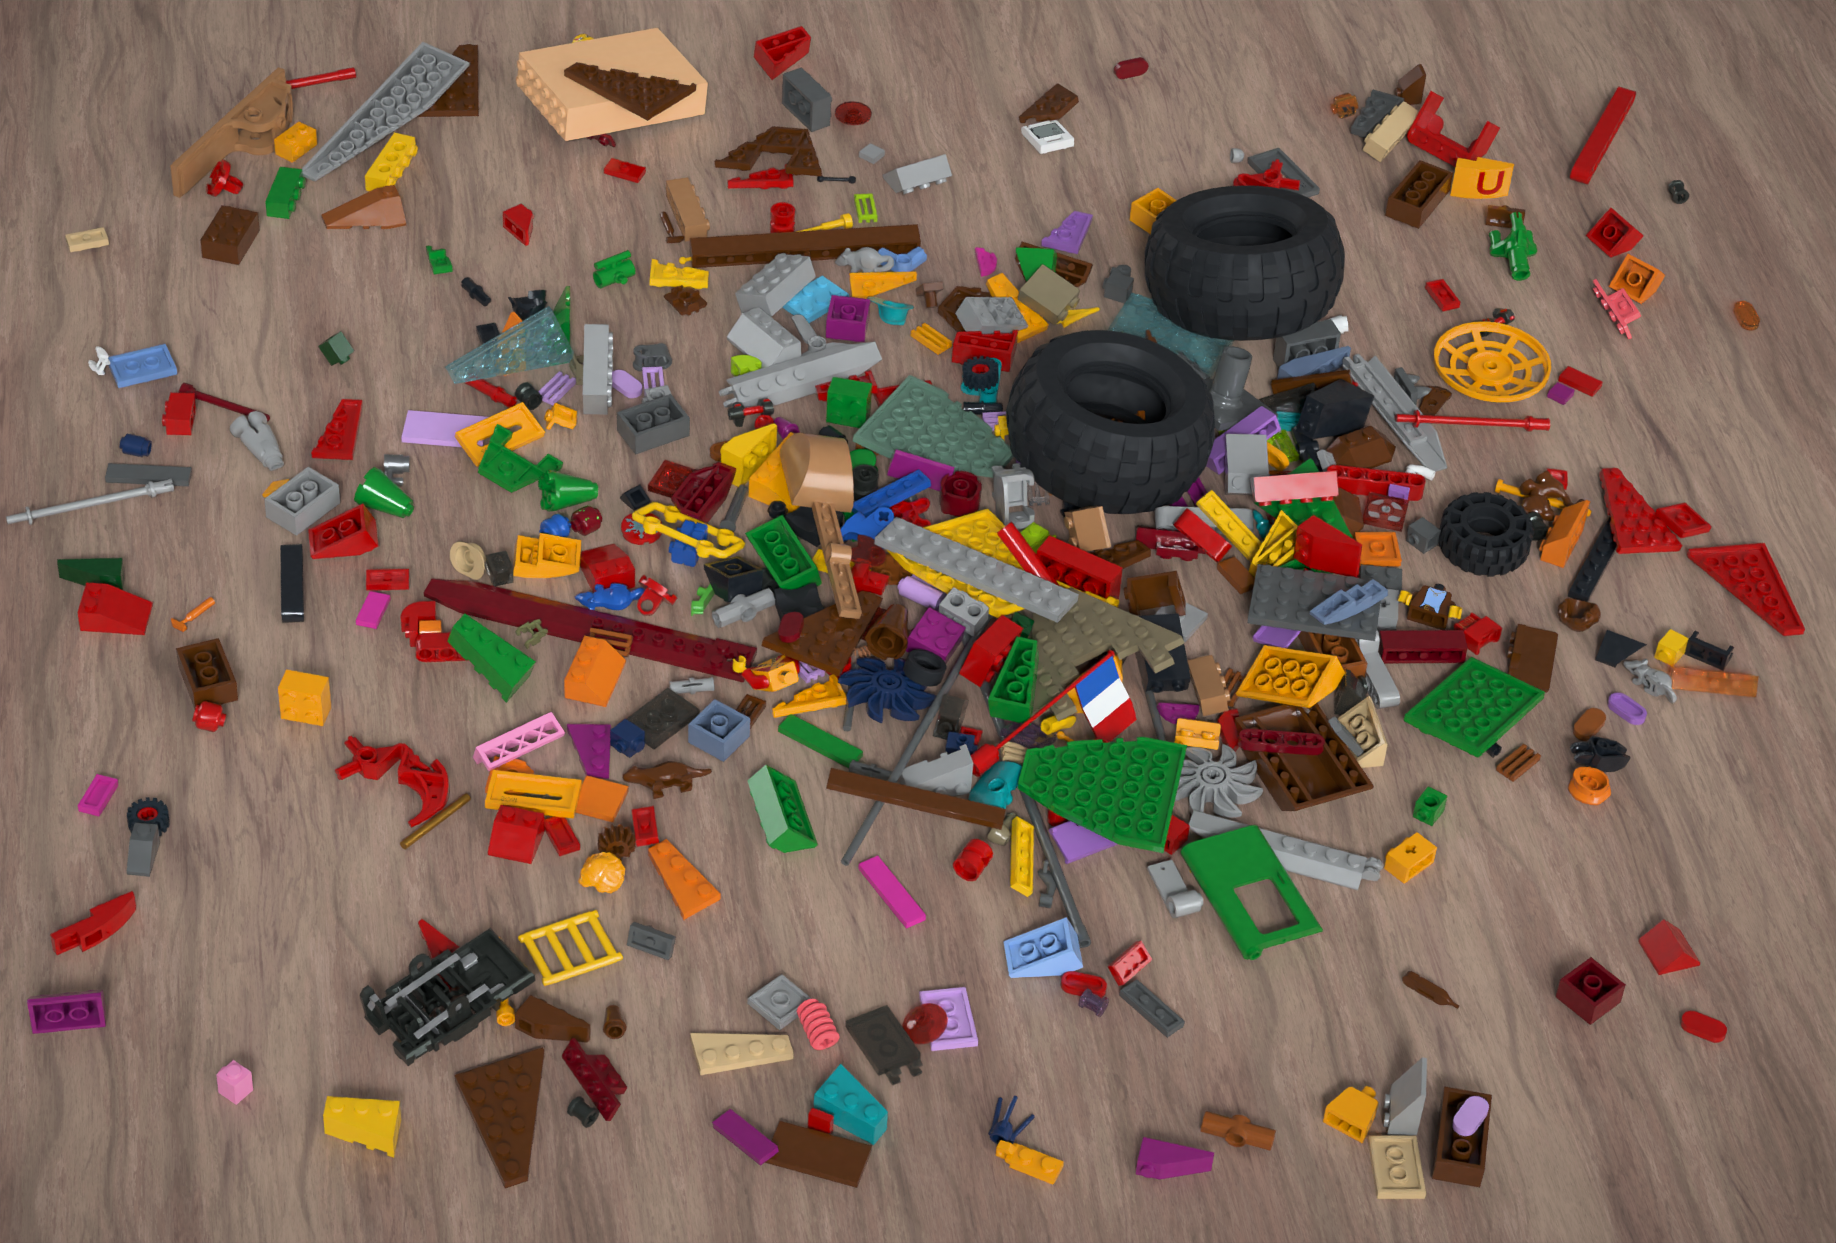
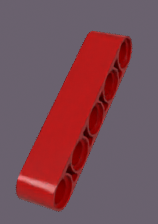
M1331 465L1326 470V472L1337 471L1338 488L1355 495L1387 498L1389 486L1394 484L1409 487L1408 500L1419 501L1423 497L1426 483L1422 475L1341 465Z

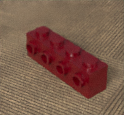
M1387 630L1379 632L1378 653L1384 664L1465 663L1468 648L1464 630Z

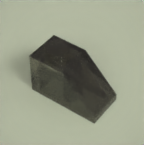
M1346 669L1334 698V714L1343 715L1365 699V688L1351 670Z

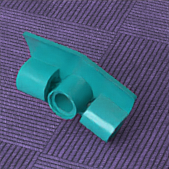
M1008 761L995 763L974 785L968 800L1006 809L1007 805L1013 800L1011 790H1015L1018 786L1022 766Z

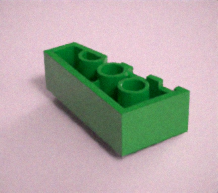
M464 614L455 623L448 638L450 645L465 660H469L475 666L474 670L479 675L481 673L489 681L488 684L502 694L501 698L506 703L530 677L536 661L467 614Z
M1016 637L988 698L990 717L1018 723H1025L1032 717L1039 664L1037 640Z

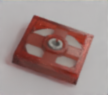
M1369 492L1363 514V523L1402 532L1409 500Z

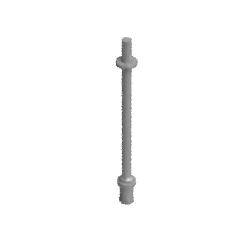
M172 479L154 483L149 481L145 487L30 511V508L27 506L25 507L26 512L6 516L7 524L28 520L29 525H32V519L143 495L153 498L157 494L173 492L174 486L172 485Z

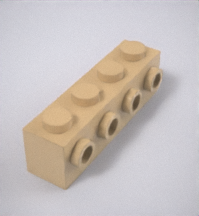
M1404 101L1399 107L1396 105L1392 109L1391 115L1387 114L1381 122L1382 125L1378 124L1373 130V134L1369 133L1364 140L1366 144L1363 151L1381 162L1406 136L1419 111Z

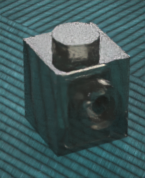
M502 551L486 555V571L492 585L500 586L514 583L513 566L507 552Z

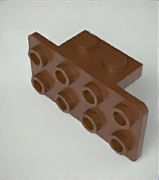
M1518 624L1516 632L1512 631L1509 644H1513V646L1509 645L1507 658L1511 659L1508 674L1547 693L1550 688L1558 633Z

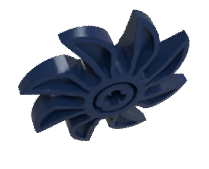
M859 658L856 663L861 668L843 673L838 680L840 684L851 686L846 697L847 707L850 708L861 703H867L866 712L868 716L879 723L883 722V708L889 709L890 716L902 721L919 720V715L914 710L930 707L937 696L924 692L927 686L915 683L905 675L903 670L905 661L901 658L892 659L893 670L886 669L885 662L881 660Z

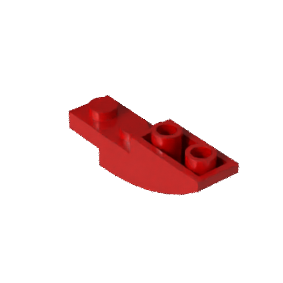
M133 891L89 909L91 917L51 933L52 948L55 954L59 955L77 946L84 952L118 931L136 911Z

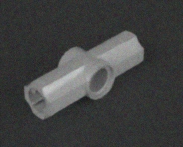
M767 588L747 597L744 594L735 596L730 604L712 611L714 624L718 628H722L740 619L743 622L752 620L757 612L775 605L773 592Z

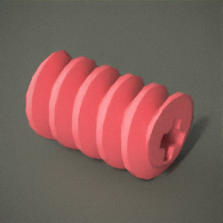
M808 999L801 1003L797 1008V1015L800 1018L810 1045L815 1050H823L835 1045L840 1037L838 1032H836V1027L833 1025V1020L830 1018L826 1005L819 1003L816 999Z

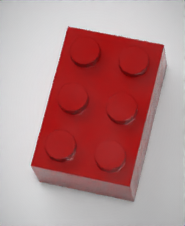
M1001 615L974 642L959 674L978 687H981L986 681L990 683L996 672L999 673L1002 670L1016 637H1020L1024 628Z

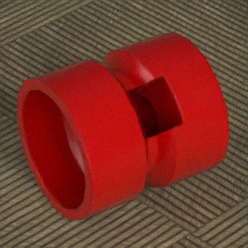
M786 202L774 204L770 209V233L794 232L795 207Z
M971 839L962 850L963 852L953 862L956 874L966 881H976L993 858V851L987 843L980 839Z

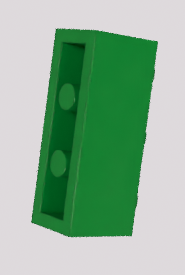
M279 167L265 201L266 215L268 217L289 219L291 213L295 212L296 201L300 200L301 189L305 188L306 183L302 169Z

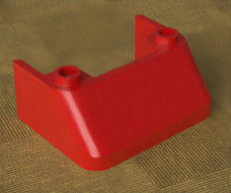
M1430 91L1408 131V141L1456 167L1458 158L1476 161L1477 157H1483L1490 148L1500 127L1487 121L1478 139L1473 140L1469 148H1466L1440 134L1444 121L1440 116L1436 115V112L1444 97Z

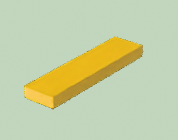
M1210 490L1197 501L1196 505L1251 563L1262 542L1215 492Z
M1016 816L1012 819L1010 887L1028 897L1033 893L1034 826Z

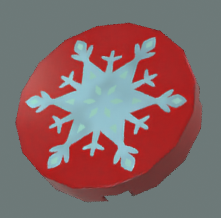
M632 513L626 516L621 523V532L624 539L633 544L644 545L646 542L651 544L662 535L658 531H656V534L645 533L643 525L632 519ZM652 513L644 515L645 517L650 516L659 519V517Z

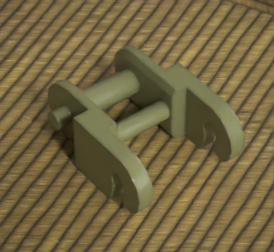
M540 619L534 620L531 623L527 622L515 631L517 636L521 635V631L523 633L528 631L532 634L533 637L524 644L527 649L530 647L529 644L534 646L541 642L540 639L548 633L547 629H543L540 626ZM537 628L539 631L536 634L533 632V629Z

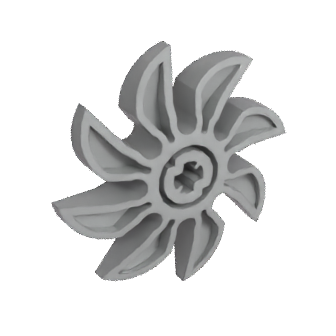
M1222 744V756L1219 762L1212 761V752L1205 748H1187L1186 755L1192 761L1184 760L1175 802L1189 797V810L1191 814L1193 810L1204 813L1205 804L1212 802L1213 811L1216 814L1230 818L1240 817L1242 812L1235 804H1247L1255 801L1262 795L1263 788L1250 786L1257 773L1255 760L1241 767H1236V753L1225 744Z

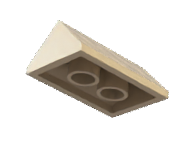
M1368 696L1337 718L1356 738L1364 753L1358 757L1351 751L1361 768L1383 766L1388 745L1372 698Z

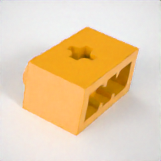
M1416 832L1411 837H1406L1396 848H1391L1386 853L1384 869L1405 884L1434 862L1437 847Z

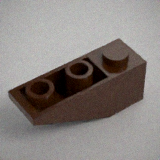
M530 995L515 1012V1029L535 1039L570 1041L572 1038H575L578 1042L588 1043L590 1041V1024L583 1019H578L568 1014L563 1009H558L548 1004L543 999Z

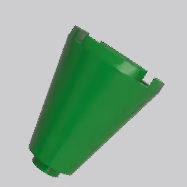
M373 467L363 477L366 481L363 485L359 484L354 496V501L358 505L364 504L367 508L400 518L409 517L414 510L413 500L381 469Z

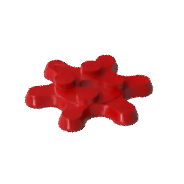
M919 498L914 502L903 500L889 507L894 513V518L904 519L922 528L931 526L929 520L919 517L921 513L929 509L930 501L927 498Z

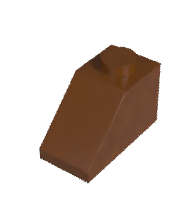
M1418 64L1400 78L1397 88L1394 90V95L1404 98V102L1409 105L1422 103L1426 73L1422 64Z

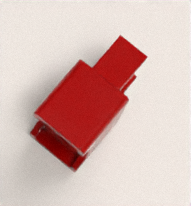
M1472 612L1462 621L1455 623L1453 630H1464L1467 648L1475 655H1478L1480 648L1489 642H1498L1500 640L1502 627L1489 617L1485 616L1481 619Z

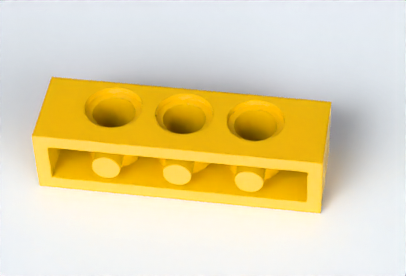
M394 132L365 174L366 191L396 184L398 178L402 177L404 169L409 166L413 156L415 157L418 147L415 137Z

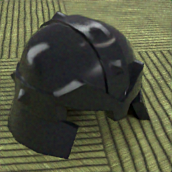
M546 290L528 291V297H508L512 304L513 312L522 321L538 322L544 315L545 307L548 303L546 302Z

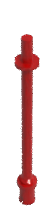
M1414 410L1413 415H1395V422L1413 423L1414 428H1418L1420 423L1523 427L1528 432L1532 430L1549 431L1550 429L1549 418H1533V416H1527L1525 419L1420 415L1419 410Z

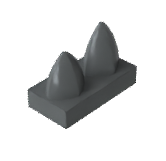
M1402 367L1395 369L1394 379L1417 406V399L1423 398L1432 389L1425 386H1414L1419 381V376L1406 373Z
M633 922L630 925L627 946L669 960L673 955L676 936L656 930L651 925L645 926Z

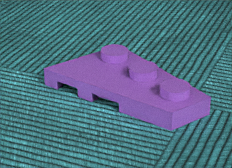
M1074 211L1062 222L1058 229L1055 228L1051 231V235L1048 238L1042 239L1041 246L1078 254L1091 225L1093 215Z

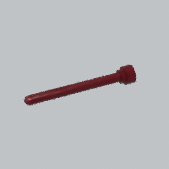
M185 382L179 389V393H195V399L246 416L251 412L257 411L196 391L193 385ZM263 413L266 416L268 422L270 420V416L266 413Z

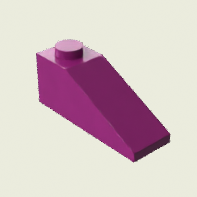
M1143 1137L1137 1161L1136 1175L1160 1180L1209 1172L1212 1170L1215 1152Z

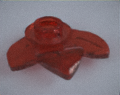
M858 535V547L851 548V562L855 563V565L861 563L869 564V570L873 566H881L886 560L885 551L875 545V540L871 537Z

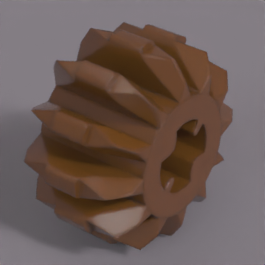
M611 824L610 828L603 827L602 833H598V850L600 853L610 852L622 861L624 856L630 857L631 852L635 851L636 838L629 826L623 827L622 824L618 826Z

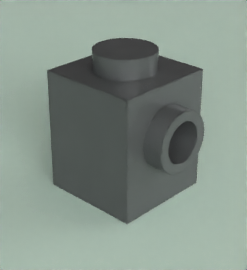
M1422 517L1408 526L1406 541L1425 554L1438 545L1441 530Z

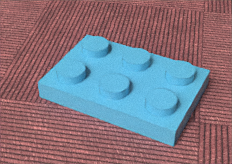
M820 276L807 284L782 308L792 315H803L808 323L828 312L832 295L849 297V294L824 276Z

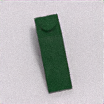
M123 558L57 559L59 578L83 586L86 585V582L102 583L123 590Z

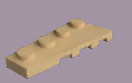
M690 1033V1040L700 1075L793 1059V1050L788 1035Z

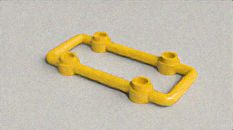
M652 502L632 513V519L643 525L645 533L656 534V531L696 548L697 555L702 558H708L709 555L721 559L728 558L745 547L744 540L734 536L733 531L718 529L698 519L684 515L679 512L676 506H666L658 502ZM656 510L664 513L665 521L669 523H676L677 520L682 522L688 520L695 522V524H706L708 526V533L716 536L719 545L729 546L730 543L733 545L725 550L717 549L710 541L697 540L661 524V521L655 517H645L644 515Z

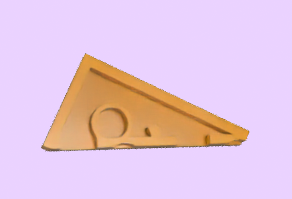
M917 272L849 273L851 297L863 299L917 280Z
M832 674L826 683L820 684L818 682L811 688H807L794 695V700L788 704L781 702L775 708H772V715L775 718L846 705L847 696L840 683H838L836 675Z

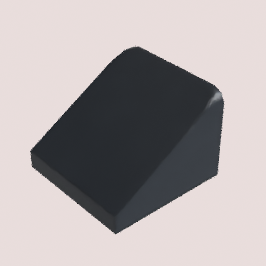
M640 484L626 491L620 497L633 511L651 502Z

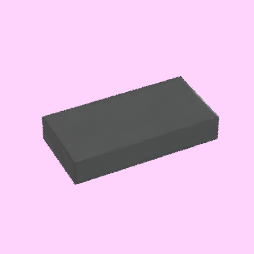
M1336 717L1328 721L1335 733L1357 757L1364 753L1356 738Z

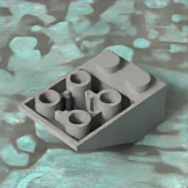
M965 297L955 313L966 332L982 331V334H994V331H1000V334L1012 333V330L1019 331L1028 327L1012 297Z

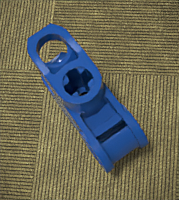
M880 507L867 518L861 512H857L844 523L840 529L843 542L853 539L861 544V547L854 553L852 559L868 560L884 549L874 544L875 537L894 520V513L891 509Z

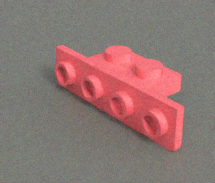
M1594 279L1595 287L1592 290L1597 299L1601 297L1602 300L1600 302L1605 311L1609 309L1610 312L1608 314L1613 323L1617 321L1618 324L1616 326L1620 334H1625L1628 340L1632 337L1626 324L1640 318V312L1624 288L1607 296L1597 279Z

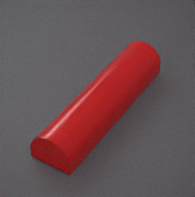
M1012 522L997 532V535L1025 572L1060 586Z

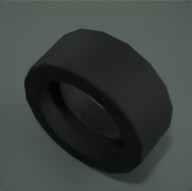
M916 649L909 652L903 670L905 675L915 683L932 687L941 683L947 666L940 656L928 650Z

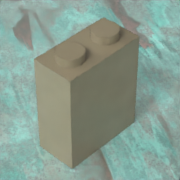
M1042 264L1020 289L1018 300L1053 325H1056L1067 317L1068 310L1071 307L1074 309L1080 301L1078 298L1080 290Z

